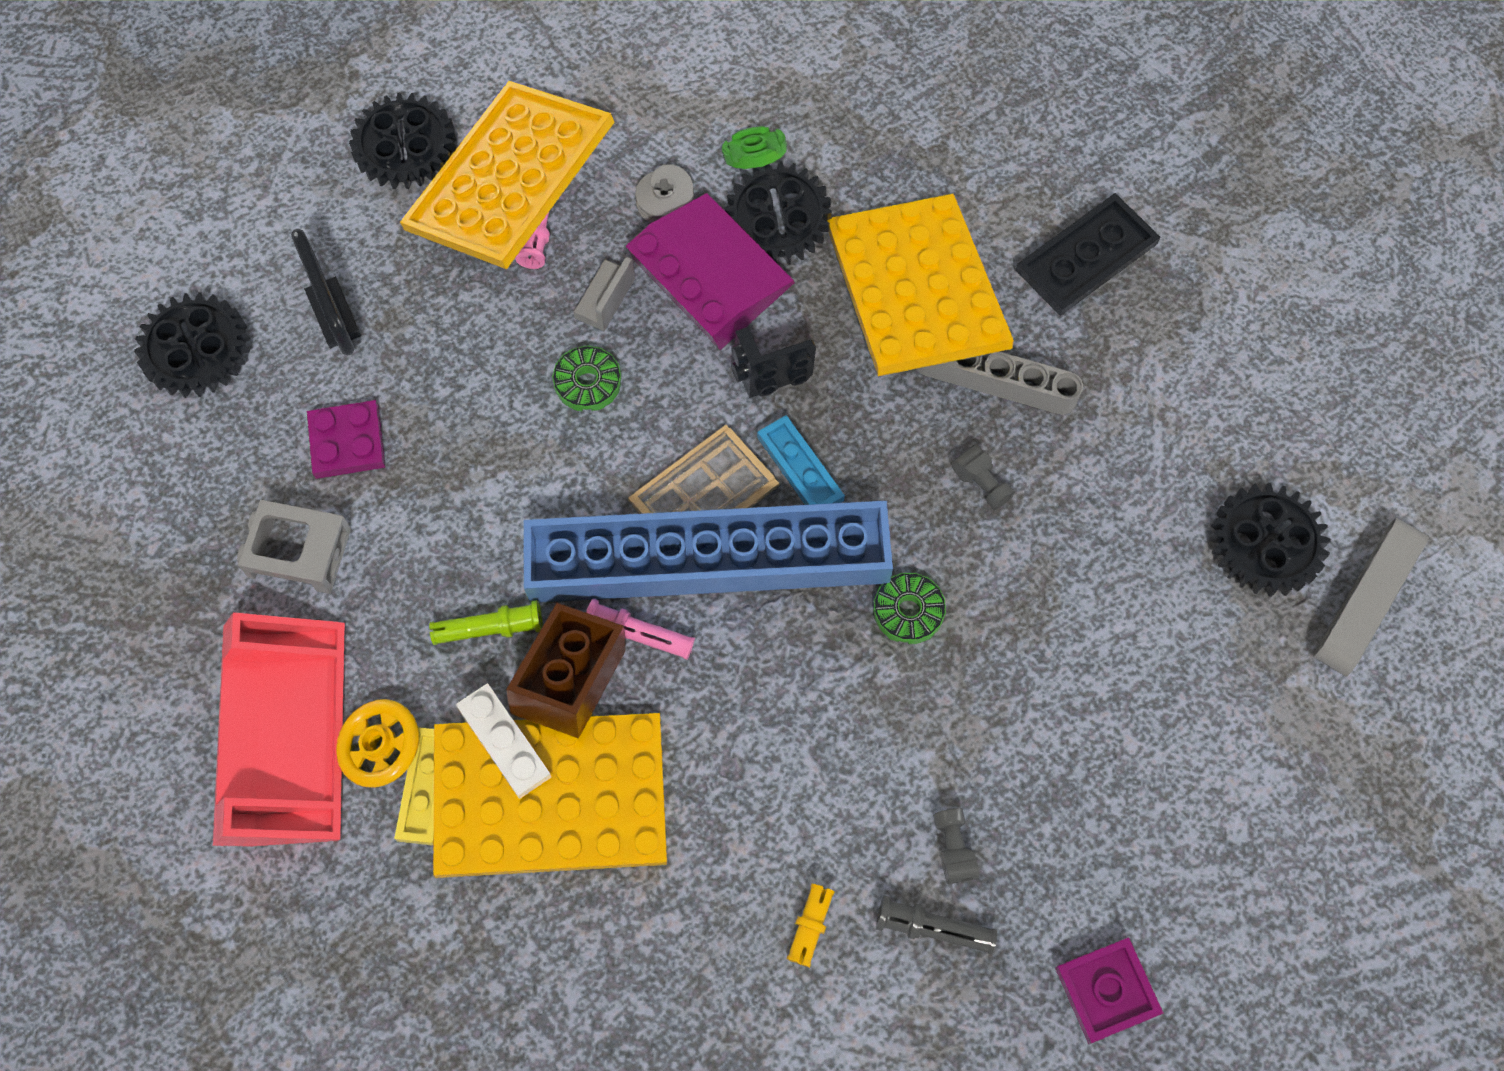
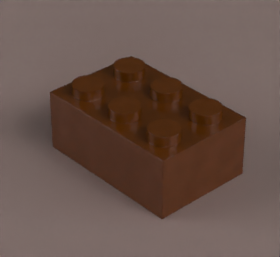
M556 603L506 689L510 714L579 739L626 651L624 626Z

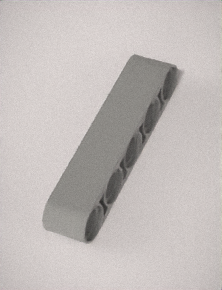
M1003 352L917 368L921 374L927 377L1062 415L1074 410L1083 391L1081 378L1072 372ZM966 362L970 364L971 367H963L958 363ZM997 371L1002 373L1004 376L997 377L993 375L991 372ZM1024 381H1032L1037 386H1029ZM1064 390L1068 392L1071 396H1064L1060 394L1058 391Z
M1397 517L1390 523L1313 654L1315 659L1345 677L1353 671L1429 539L1428 535Z

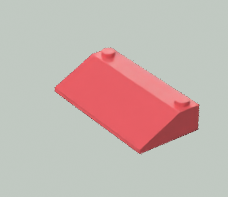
M233 612L223 626L213 846L253 847L340 840L342 771L337 761L336 746L339 732L343 726L344 622Z

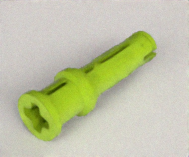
M538 600L532 601L531 605L514 608L503 605L494 613L430 622L429 629H433L430 632V638L433 645H438L440 643L501 634L502 637L510 638L513 636V633L531 630L539 633L543 627V618Z

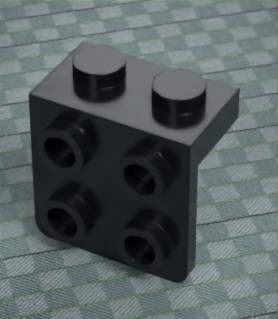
M749 327L735 331V345L731 346L735 362L731 363V368L736 381L743 382L749 398L758 395L768 396L778 388L789 384L793 386L803 384L813 375L816 345L813 340H807L761 356Z

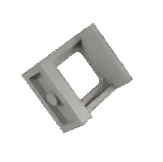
M260 500L257 511H253L249 519V534L246 543H243L238 550L237 562L239 568L251 579H255L257 574L312 584L317 592L331 594L351 532V528L344 516ZM275 519L309 526L301 556L295 562L263 556Z

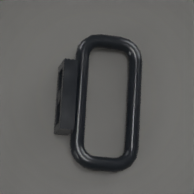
M294 229L291 237L312 285L304 288L325 340L330 349L339 346L344 355H351L355 349L352 340L361 337V333L336 276L325 279L305 232L301 229Z

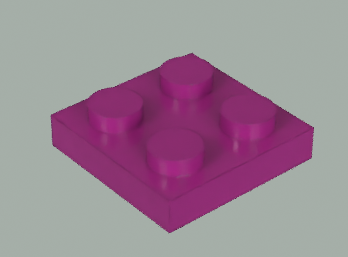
M376 400L307 411L311 466L315 479L385 468L379 406Z
M1129 937L1055 967L1088 1045L1164 1014Z

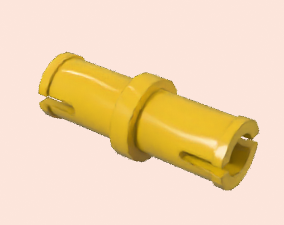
M811 883V889L802 916H797L795 924L798 925L789 955L786 958L791 962H797L799 965L809 968L819 936L825 933L827 926L823 925L832 896L835 891L829 888L823 889V886Z

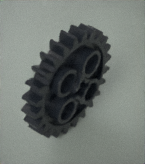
M397 93L396 101H391L386 95L384 96L385 104L383 105L373 101L374 110L363 109L362 112L365 119L355 118L354 121L357 129H350L353 138L349 141L352 149L351 154L360 172H366L370 181L377 178L380 186H384L389 180L392 189H396L399 182H403L405 188L409 189L411 181L414 180L419 186H423L422 178L425 176L433 180V171L439 172L443 167L442 162L446 163L451 156L450 153L456 150L454 142L457 141L452 119L448 118L446 109L440 110L437 101L429 104L425 95L419 101H416L414 93H411L407 100H403L401 93ZM402 118L403 127L406 133L404 134V143L407 151L406 163H403L404 156L401 150V147L403 146V141L399 126V120Z
M779 161L777 169L772 170L770 164L765 165V171L762 173L758 168H753L754 176L752 178L742 174L743 185L733 184L735 195H727V201L730 206L725 207V212L770 257H773L777 264L779 259L784 257L787 264L790 265L792 261L791 256L795 254L800 260H804V249L814 253V241L823 244L824 234L822 232H829L830 223L827 220L832 219V210L828 209L831 207L830 197H825L826 186L818 187V176L808 180L807 168L800 173H796V164L793 163L789 170H784L782 161ZM772 188L776 189L780 213L783 216V226L787 235L784 239L781 238L778 228L777 216L770 192ZM791 192L798 194L794 198H787L784 196L785 194ZM757 199L766 201L761 205L752 204ZM797 221L805 223L800 228L791 226L792 223ZM769 228L773 230L770 234L762 235L758 233L761 229Z
M198 292L195 300H191L189 295L184 293L183 302L178 303L174 297H171L170 307L166 308L162 304L158 305V309L161 312L158 316L151 313L147 314L151 324H140L139 327L145 335L135 337L140 347L134 349V352L140 359L137 361V364L142 369L143 374L159 390L165 388L172 396L179 390L182 396L187 398L190 390L193 389L197 396L201 397L204 387H208L212 393L216 392L215 383L218 381L227 386L228 382L225 378L227 374L239 375L234 368L235 364H246L241 354L250 352L246 344L247 341L251 340L246 331L248 327L235 307L231 308L227 300L219 302L217 297L212 294L206 301L202 292ZM182 322H186V326L193 336V342L205 364L202 368H200L199 362L192 352V346L182 329ZM215 349H219L217 352L210 354Z
M1267 483L1262 492L1257 484H1253L1248 493L1243 488H1240L1235 497L1230 495L1224 502L1225 506L1221 505L1216 512L1218 518L1214 519L1210 527L1217 531L1212 533L1209 540L1219 544L1212 550V554L1223 555L1224 558L1220 561L1218 567L1229 566L1232 569L1227 576L1228 579L1234 578L1237 575L1240 576V588H1243L1250 582L1253 584L1254 594H1257L1262 587H1266L1269 597H1272L1278 588L1283 596H1287L1291 592L1292 587L1296 591H1300L1306 583L1310 584L1317 577L1316 573L1319 574L1325 567L1322 561L1330 555V552L1324 548L1331 542V538L1321 536V534L1328 528V525L1317 524L1316 520L1322 514L1320 511L1313 513L1308 511L1312 503L1311 500L1302 504L1298 502L1300 492L1297 491L1289 497L1286 495V486L1284 485L1276 493L1273 491L1271 483ZM1262 512L1271 514L1275 521L1267 519ZM1285 520L1291 521V525L1285 528L1276 539L1272 540L1254 559L1248 558V554L1254 551ZM1238 533L1248 536L1251 543L1241 540ZM1289 536L1297 538L1301 546L1292 543ZM1265 558L1273 560L1277 568L1269 566Z

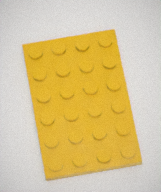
M508 81L402 218L400 224L407 232L507 269L612 127L614 120L611 113Z
M954 193L836 216L827 220L830 223L828 233L878 376L1013 348V337Z
M660 713L591 716L579 739L529 720H514L551 774L550 779L520 799L468 723L434 724L433 876L435 878L667 865Z

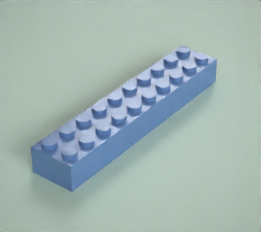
M887 501L524 520V590L530 603L534 600L539 602L592 600L593 598L612 599L890 583L893 571Z

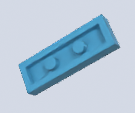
M787 415L757 432L758 440L805 505L842 503L844 501L845 495Z

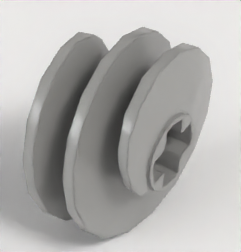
M663 164L654 172L644 176L636 186V207L641 217L649 223L673 212L694 200V186L691 177L683 168L673 164Z

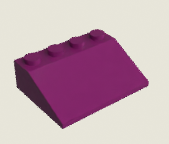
M707 193L650 223L625 246L640 268L719 350L723 349L735 338V331L746 328L795 283Z

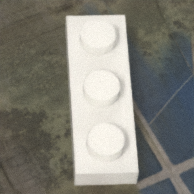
M488 683L456 704L458 710L519 799L551 778L550 772Z

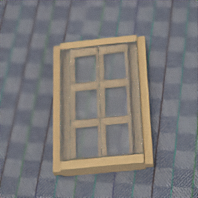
M724 425L628 497V501L639 514L751 508L779 486V482L735 432L727 425Z

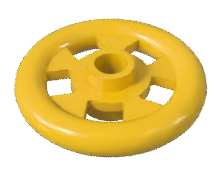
M374 700L357 708L344 722L337 739V761L343 774L350 781L362 787H381L397 780L410 767L416 756L419 745L417 722L407 707L393 700ZM380 714L382 723L369 727L368 719ZM399 721L403 733L396 737L391 726ZM354 736H360L358 741L359 751L351 750ZM382 739L381 745L376 749L378 741ZM396 748L400 751V754L397 757V759L391 765H389L386 762V759L391 756L394 749ZM365 759L376 762L372 772H366L361 769Z

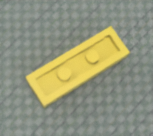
M418 727V750L407 770L394 839L397 842L433 845L434 729Z

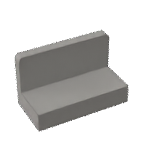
M625 257L621 266L604 260L574 310L575 319L602 331L606 330L635 280L633 259Z

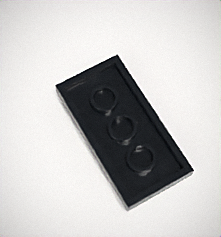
M1114 193L1017 263L1015 271L1061 316L1155 247L1161 237Z

